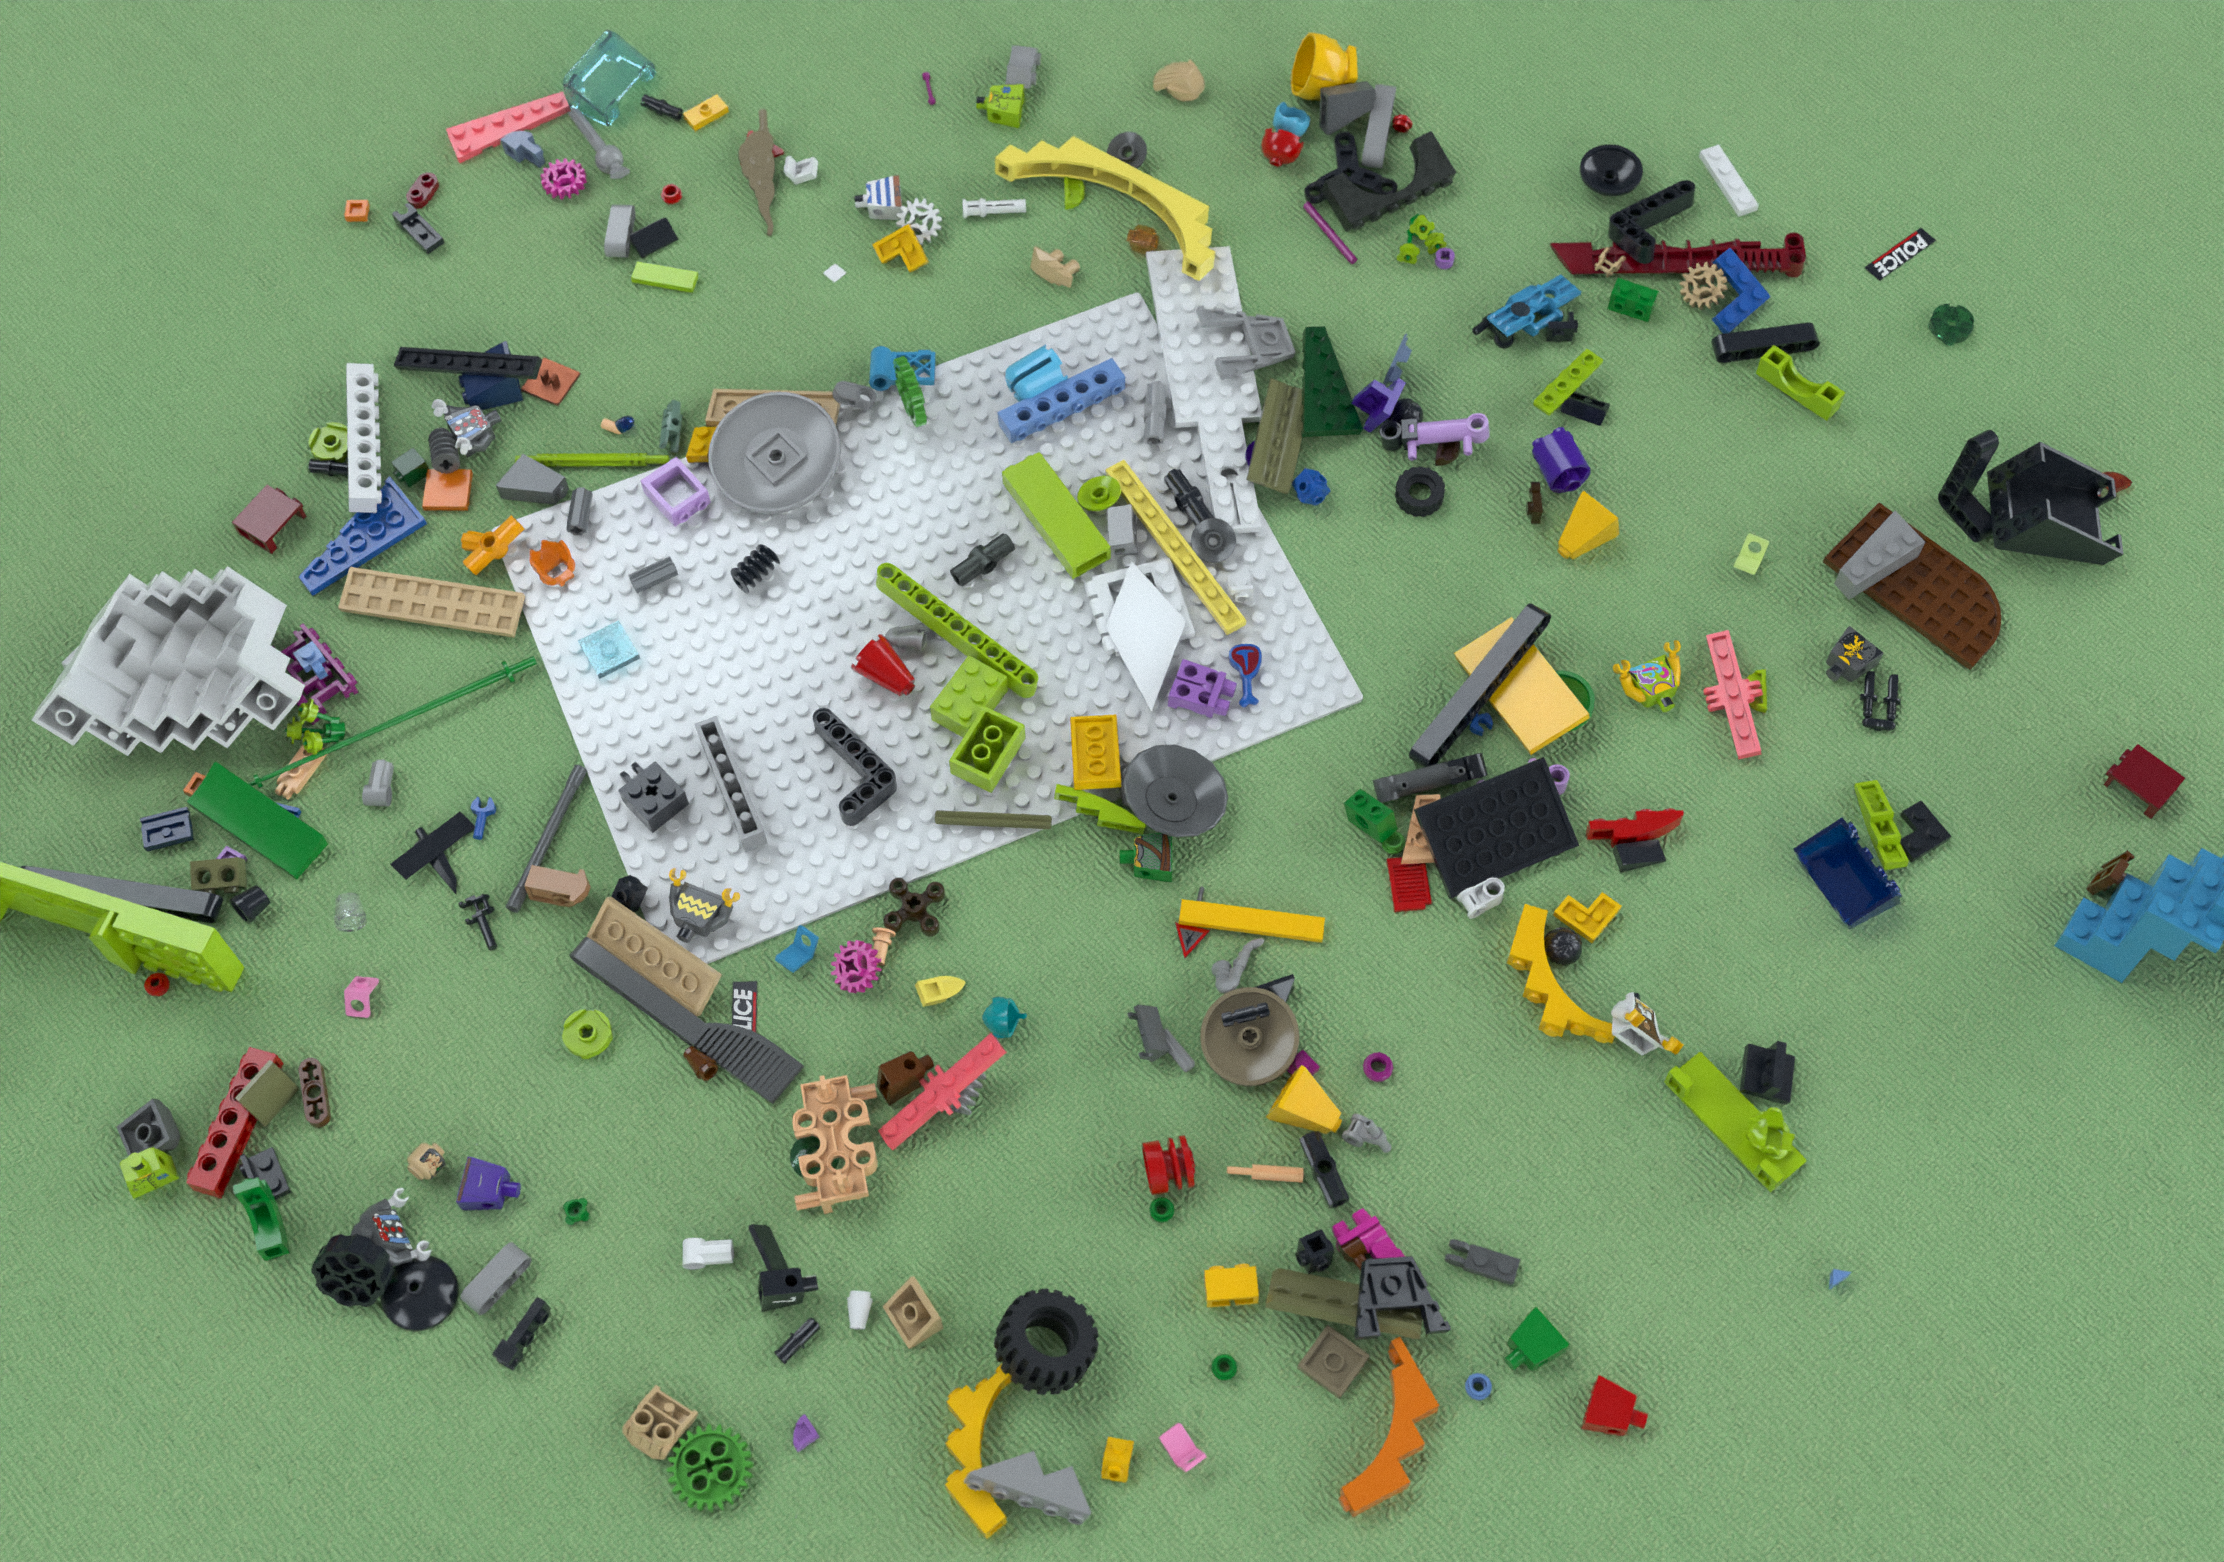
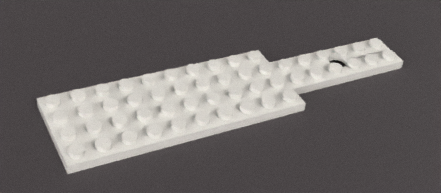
M1230 246L1210 248L1215 251L1214 268L1200 281L1182 273L1183 254L1181 250L1146 252V262L1175 427L1197 426L1213 517L1226 521L1233 528L1235 534L1261 532L1262 525L1254 483L1246 480L1249 466L1245 460L1247 446L1242 423L1260 422L1262 414L1254 370L1220 380L1215 366L1217 357L1251 355L1242 326L1202 328L1196 312L1200 305L1204 306V309L1207 310L1220 308L1224 309L1227 313L1236 314L1237 311L1242 312ZM1225 469H1233L1238 475L1235 480L1228 481L1225 476L1221 475V472Z

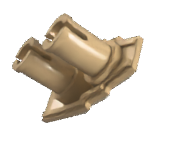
M1035 246L1030 268L1051 284L1055 283L1059 286L1063 285L1070 288L1073 279L1072 275L1079 272L1080 265L1074 259L1062 265L1060 262L1064 260V255L1061 250L1055 249L1049 254Z

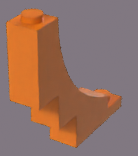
M1400 1336L1391 1340L1390 1350L1388 1351L1393 1364L1399 1365V1367L1391 1370L1390 1374L1393 1413L1389 1434L1374 1461L1364 1472L1350 1483L1341 1487L1340 1490L1341 1497L1338 1498L1343 1510L1345 1512L1349 1511L1352 1517L1409 1487L1410 1480L1403 1470L1400 1461L1423 1450L1425 1445L1414 1424L1436 1413L1439 1408L1438 1402Z

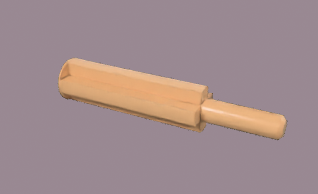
M1252 1164V1168L1227 1167L1228 1174L1252 1175L1251 1179L1299 1183H1303L1304 1168L1257 1164Z

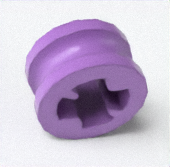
M1449 248L1439 249L1436 252V266L1440 269L1451 268L1455 258L1454 252Z

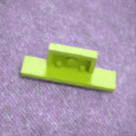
M1585 349L1566 369L1560 372L1552 383L1546 386L1545 390L1533 401V405L1550 416L1603 363V359L1589 349Z

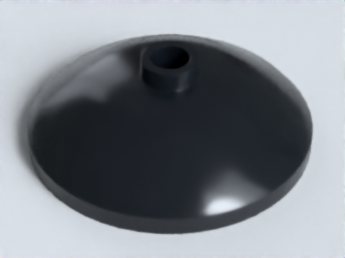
M1605 144L1590 149L1583 156L1579 171L1582 181L1592 191L1605 196H1621L1630 193L1639 185L1643 175V166L1638 156L1631 150L1619 145Z
M429 1256L425 1261L413 1258L411 1262L397 1265L394 1267V1274L386 1291L381 1296L383 1311L393 1324L404 1330L424 1331L433 1328L443 1322L456 1305L459 1293L457 1277L446 1262L434 1256ZM419 1284L418 1290H411L414 1285Z

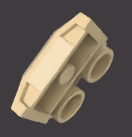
M656 1385L639 1403L634 1413L623 1425L622 1433L631 1445L652 1459L665 1460L677 1440L693 1424L698 1416V1412L696 1410L691 1411L662 1392L660 1387Z

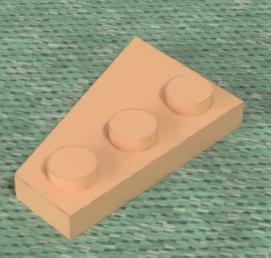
M1440 794L1416 795L1401 864L1435 863L1414 809L1440 799Z

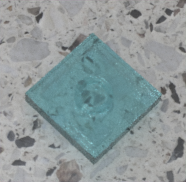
M619 620L578 640L581 649L599 679L640 659L639 653Z

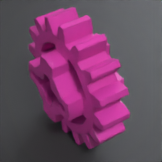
M564 158L563 162L556 159V164L549 162V168H543L544 174L540 175L541 184L546 194H551L552 198L559 195L561 200H563L564 196H568L570 199L573 193L579 195L578 189L584 190L583 184L587 183L584 168L582 169L581 163L576 164L574 159L570 162L567 161V158Z
M860 940L855 942L847 941V946H840V954L834 953L837 961L831 962V965L835 966V970L831 972V975L837 976L834 982L841 985V990L850 993H864L865 987H873L872 980L878 981L879 978L875 974L882 970L877 967L881 959L875 958L878 951L871 949L872 944Z

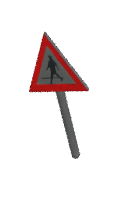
M1200 887L1197 901L1202 900L1204 887ZM1175 922L1184 959L1210 930L1181 925Z

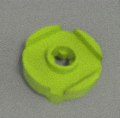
M338 422L326 423V427L316 428L311 433L308 442L314 458L324 461L334 459L335 462L344 463L346 457H348L347 426ZM333 440H335L336 443L334 445L329 446L327 444L328 442L330 443Z
M578 1010L566 1019L563 1026L562 1039L566 1048L572 1054L582 1059H590L602 1053L613 1040L611 1024L608 1018L598 1010ZM584 1029H587L588 1031L591 1029L594 1030L590 1037H582L584 1035L582 1032Z

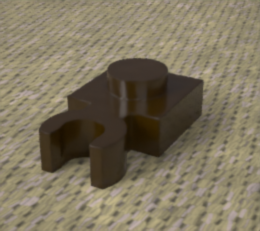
M1531 482V488H1529L1530 502L1526 504V514L1530 515L1531 524H1540L1543 512L1540 482Z

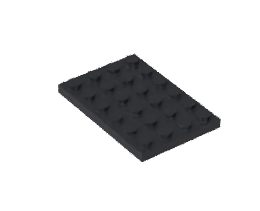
M1544 757L1414 809L1449 899L1458 896L1465 889L1474 887L1489 878L1500 879L1579 846Z

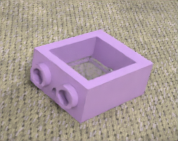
M677 457L640 480L645 495L675 527L680 523L686 522L690 516L705 509L711 503L708 490Z

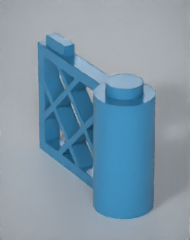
M884 346L873 348L870 357V386L876 391H885L890 385H896L893 359L902 356L907 358L910 367L914 365L919 368L914 371L919 385H935V352H931V350L891 352L889 348ZM921 360H931L925 365L919 362ZM925 372L930 377H920L919 375Z

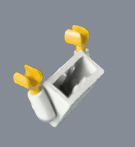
M1628 993L1625 996V1000L1619 1001L1611 1011L1613 1017L1612 1035L1641 1056L1658 1047L1671 1051L1676 1055L1684 1046L1683 1043L1673 1036L1668 1039L1659 1034L1654 1011L1641 1002L1638 993Z

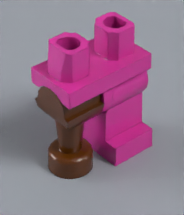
M1364 1208L1356 1211L1351 1216L1357 1226L1354 1229L1349 1230L1344 1221H1340L1332 1226V1232L1336 1239L1335 1247L1341 1252L1346 1261L1354 1262L1360 1271L1361 1264L1366 1259L1365 1255L1368 1253L1373 1259L1405 1257L1400 1248L1397 1249L1377 1217L1373 1216L1371 1218Z

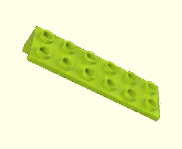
M1698 1052L1680 1068L1675 1066L1668 1072L1664 1083L1770 1193L1806 1163V1158L1793 1145V1153H1787L1784 1158L1779 1160L1769 1158L1767 1154H1763L1761 1150L1753 1146L1746 1137L1748 1119L1760 1113V1111L1702 1052ZM1769 1128L1766 1145H1771L1781 1150L1782 1134L1776 1129Z

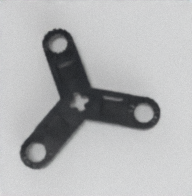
M1344 131V133H1338L1334 139L1337 169L1318 178L1317 181L1309 183L1305 187L1304 197L1306 201L1312 204L1323 202L1326 198L1321 189L1325 181L1341 173H1344L1348 180L1356 187L1372 194H1392L1397 192L1398 186L1393 179L1390 180L1389 178L1382 177L1381 174L1359 167L1355 137L1352 133L1349 134L1350 132L1346 133ZM1341 140H1347V141H1349L1350 143L1347 144V145H1346V144L1343 145V144H1341V143H1339V142H1340ZM1350 172L1352 176L1348 177L1346 173ZM1387 186V187L1392 188V190H1391V191H1388V192H1387V191L1385 192V190H1383V189H1381V188ZM1311 191H1318V192L1320 193V195L1318 194V196H1317V195H1315V196L1313 195V196H1312V194H1310V192H1311Z

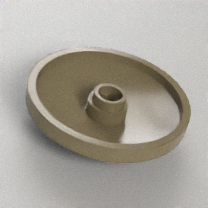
M1256 987L1235 989L1219 997L1206 1012L1200 1033L1203 1054L1215 1073L1230 1083L1246 1087L1265 1085L1283 1075L1296 1057L1300 1038L1296 1017L1288 1004L1276 994ZM1264 1002L1268 1004L1270 1016L1260 1018L1259 1016L1257 1020L1241 1024L1236 1022L1234 1026L1224 1027L1222 1013L1229 1011L1234 1013V1010L1252 1005L1257 1007V1004Z

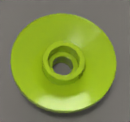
M1110 476L1091 478L1080 487L1077 495L1078 502L1081 507L1089 511L1107 509L1119 499L1121 487L1119 482Z

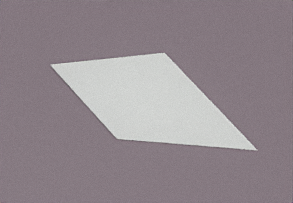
M1131 561L1106 624V629L1152 711L1186 620Z

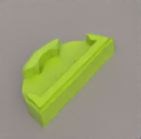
M1065 176L1064 198L1065 210L1078 206L1083 201L1085 187L1083 181Z
M1766 669L1754 671L1753 674L1746 678L1750 682L1760 681L1761 687L1758 689H1762L1763 692L1762 696L1754 698L1755 701L1749 703V707L1758 712L1766 713Z

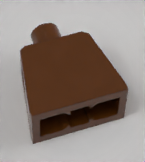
M912 1051L879 1065L876 1087L890 1106L921 1087L922 1085L919 1080L925 1077V1072L934 1068V1062L928 1054L918 1059Z

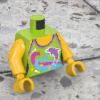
M1674 640L1673 650L1670 649L1669 642L1664 644V650L1669 653L1668 657L1664 654L1630 668L1629 661L1621 660L1622 670L1619 664H1614L1613 671L1616 674H1620L1619 680L1625 695L1637 702H1641L1647 708L1658 704L1662 712H1668L1673 709L1675 704L1671 698L1675 696L1680 685L1679 656L1676 655L1681 648L1680 642Z

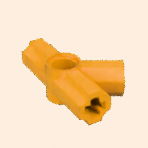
M511 515L494 532L480 533L468 531L463 533L461 538L462 548L465 551L472 552L463 561L464 565L473 574L478 575L493 559L503 558L508 552V545L525 528Z

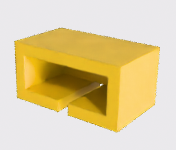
M1237 1264L1234 1266L1235 1268L1224 1269V1266H1212L1209 1270H1204L1207 1308L1230 1306V1300H1235V1305L1258 1304L1259 1292L1256 1266Z

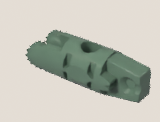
M672 400L667 405V409L663 411L659 448L664 449L669 440L671 441L670 451L676 454L679 450L682 415L680 414L681 402Z

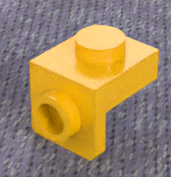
M1108 1437L1103 1457L1101 1478L1127 1482L1134 1441Z

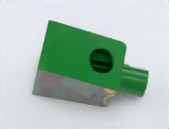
M1154 833L1134 837V850H1120V864H1134V876L1137 878L1172 882V836Z

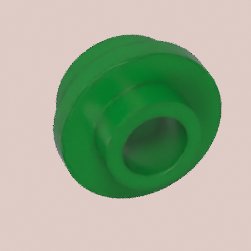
M1164 1197L1156 1198L1150 1204L1149 1213L1156 1222L1165 1223L1174 1216L1175 1208L1169 1199ZM1163 1207L1167 1210V1212L1165 1214H1159L1157 1210Z
M1221 1354L1212 1361L1211 1370L1217 1379L1227 1381L1236 1375L1237 1363L1232 1356ZM1222 1364H1226L1229 1370L1222 1372L1219 1367Z

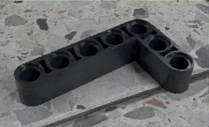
M1689 180L1679 181L1612 214L1609 218V239L1637 262L1642 264L1651 263L1654 260L1656 240L1646 229L1692 207L1694 204L1695 184Z
M1990 429L1981 432L1966 442L1938 494V501L1941 507L1966 535L1976 543L1993 535L1991 514L1972 494L1999 445L1998 436Z
M819 708L813 713L816 733L865 780L839 803L841 820L846 825L854 826L896 792L897 782L895 773L831 710ZM822 721H829L826 724H820ZM837 736H844L841 739H836ZM854 750H858V751H859L858 753H855V754H852V753H851V752L854 751ZM869 765H874L871 769L866 768ZM884 780H890L887 784L881 783ZM869 794L873 795L871 798H863ZM849 809L855 810L852 813H846V811Z

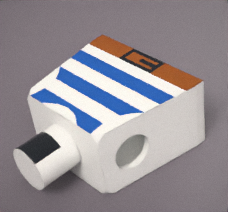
M899 175L869 181L866 183L867 194L855 195L856 208L868 207L871 219L901 220L897 218V213H903L900 209L902 200Z

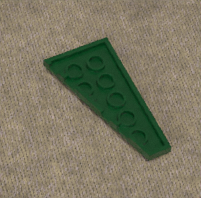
M1325 326L1305 327L1303 331L1304 361L1302 369H1304V376L1302 377L1303 414L1301 422H1303L1301 437L1360 435L1363 427L1356 408L1352 404V397Z

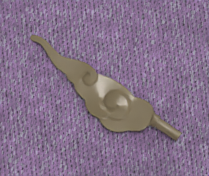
M761 109L759 110V131L753 132L748 136L747 140L739 148L738 157L742 164V173L749 180V185L755 192L759 211L768 226L767 235L771 236L773 233V222L769 208L775 191L772 182L775 170L772 153L773 137L769 133L767 110Z

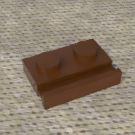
M2127 850L2101 866L2103 869L2097 872L2086 890L2095 895L2102 890L2106 892L2114 883L2116 885L2121 883L2127 875L2125 870L2129 866L2128 862L2134 859L2135 856Z

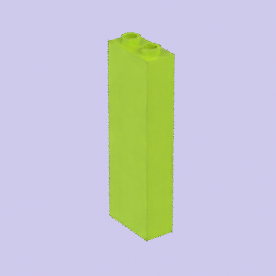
M1040 452L1029 455L1023 461L1010 465L1002 471L1003 485L1072 579L1111 559L1110 545Z

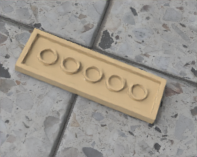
M713 389L705 419L707 427H716L729 411L751 397L770 392H790L805 396L819 404L830 415L836 426L841 403L834 400L832 392Z
M612 897L605 899L586 936L695 1016L702 1014L722 976L721 973Z

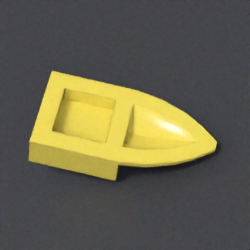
M938 976L918 981L915 987L922 1006L926 1007L945 1002L947 998L956 995L964 987L965 981L952 976Z

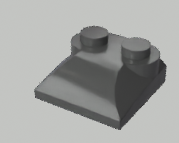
M154 1098L117 1126L128 1156L152 1147L160 1151H172L180 1141V1133L170 1109L160 1100Z

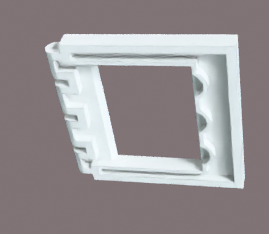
M1170 557L1137 565L1147 578L1153 577L1156 588L1186 620L1179 641L1195 637V631ZM1129 568L1093 576L1091 581L1084 584L1088 599H1090L1089 602L1094 618H1097L1095 621L1100 636L1103 637L1102 643L1106 654L1115 653L1116 657L1121 655L1106 629V624L1114 606L1109 587L1123 584Z

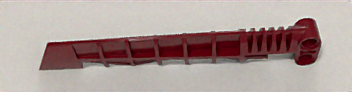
M1795 232L1785 236L1782 248L1761 249L1760 241H1740L1739 238L1734 239V241L1718 244L1715 243L1714 239H1711L1710 245L1691 248L1690 240H1686L1685 248L1666 246L1665 240H1662L1661 245H1655L1654 260L1648 264L1637 262L1618 245L1616 246L1614 242H1612V247H1609L1610 251L1606 255V260L1613 264L1618 262L1622 256L1625 257L1617 272L1613 271V274L1690 273L1688 268L1696 269V263L1704 267L1705 262H1708L1711 268L1714 265L1712 262L1728 248L1734 251L1750 272L1754 270L1755 273H1758L1759 270H1762L1763 273H1766L1767 270H1770L1771 273L1778 270L1788 277L1795 278L1802 274L1806 260L1804 238L1801 234ZM1591 242L1550 243L1551 249L1570 274H1607L1600 269L1595 270V264L1598 263L1599 256L1606 248L1592 250ZM1605 262L1602 264V266L1606 267L1607 269L1611 268V266Z

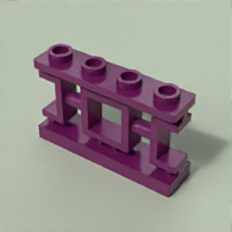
M302 623L299 625L300 631L295 630L292 632L297 641L281 651V653L294 660L286 669L291 677L305 685L303 691L306 695L315 689L319 690L311 699L314 700V704L318 705V712L325 714L327 711L322 703L338 692H341L346 699L350 697L349 694L351 692L356 695L359 693L355 687L358 682L350 672L346 674L343 671L345 667L338 657L334 659L331 657L332 651L325 642L320 644L318 641L320 637L312 627L308 629ZM307 638L310 642L313 641L326 659L322 666L328 676L320 680L315 675L304 683L297 675L303 668L293 655V652L307 645L304 640ZM330 668H332L336 672V674L341 678V680L345 683L344 686L340 683L338 679L328 686L325 684V682L334 677L330 671ZM301 695L296 705L299 708L302 703H307L308 701ZM316 717V719L311 724L314 725L320 720V718Z

